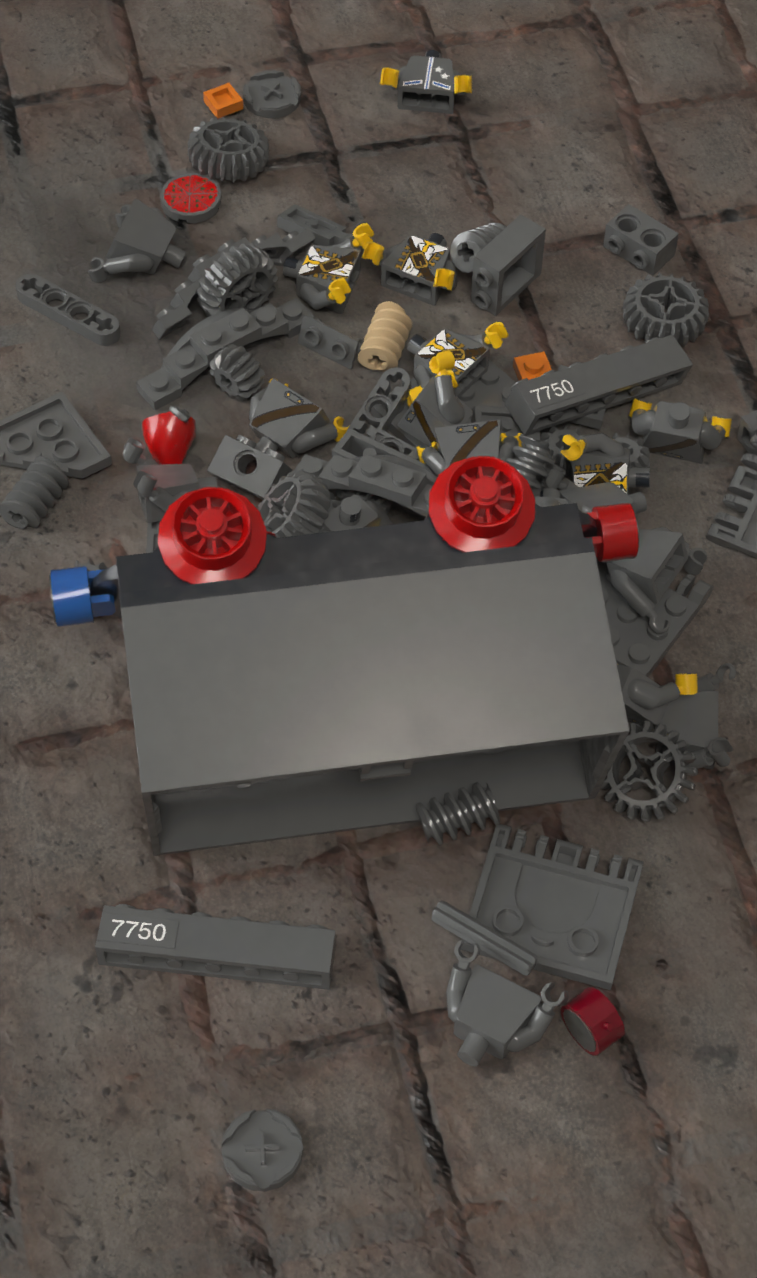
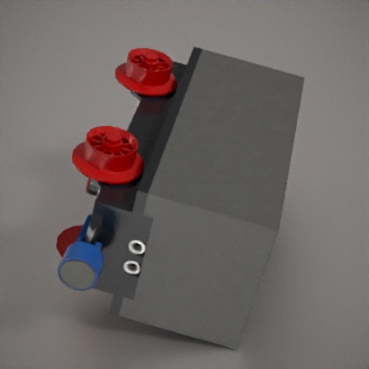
M477 456L454 462L438 475L429 493V514L424 521L276 538L273 532L266 530L260 511L245 496L227 488L204 487L185 493L168 507L159 523L158 547L153 552L116 556V565L104 570L88 571L87 566L51 570V574H49L50 594L54 621L58 627L94 623V617L114 615L122 618L141 789L153 856L419 822L416 810L417 803L421 802L429 811L431 798L435 797L443 806L445 793L450 792L458 800V789L464 787L472 795V785L476 782L484 790H486V784L488 783L498 811L595 799L630 731L596 557L599 562L632 559L637 556L639 550V528L632 505L630 503L596 506L593 507L591 513L579 512L577 503L540 507L535 503V497L528 481L513 466L496 457Z

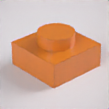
M230 83L203 92L205 104L217 119L244 109L243 99Z
M545 352L513 358V368L519 381L525 378L528 380L534 379L552 370Z

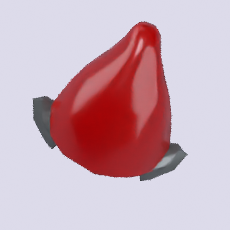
M170 405L168 412L159 413L142 421V434L151 456L160 465L182 464L196 437V421L193 417H190L186 409Z

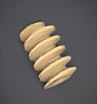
M392 301L383 302L375 309V314L371 319V324L368 327V332L364 337V342L358 354V362L365 368L385 372L390 368L398 367V360L402 356V350L405 348V342L412 329L410 317L406 315L404 309L399 304Z

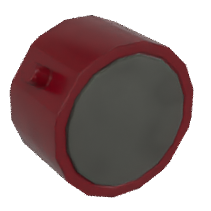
M587 987L562 1005L560 1009L562 1020L571 1036L580 1047L592 1056H598L625 1034L624 1023L616 1008L602 992L594 987Z

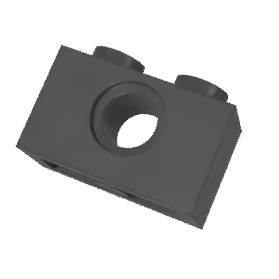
M225 435L207 470L216 478L263 500L264 494H268L272 484H277L280 477L287 476L292 471L283 462L285 456L269 448L263 453L255 449V442L242 435H238L237 439ZM257 460L256 469L252 473L246 474L248 463Z

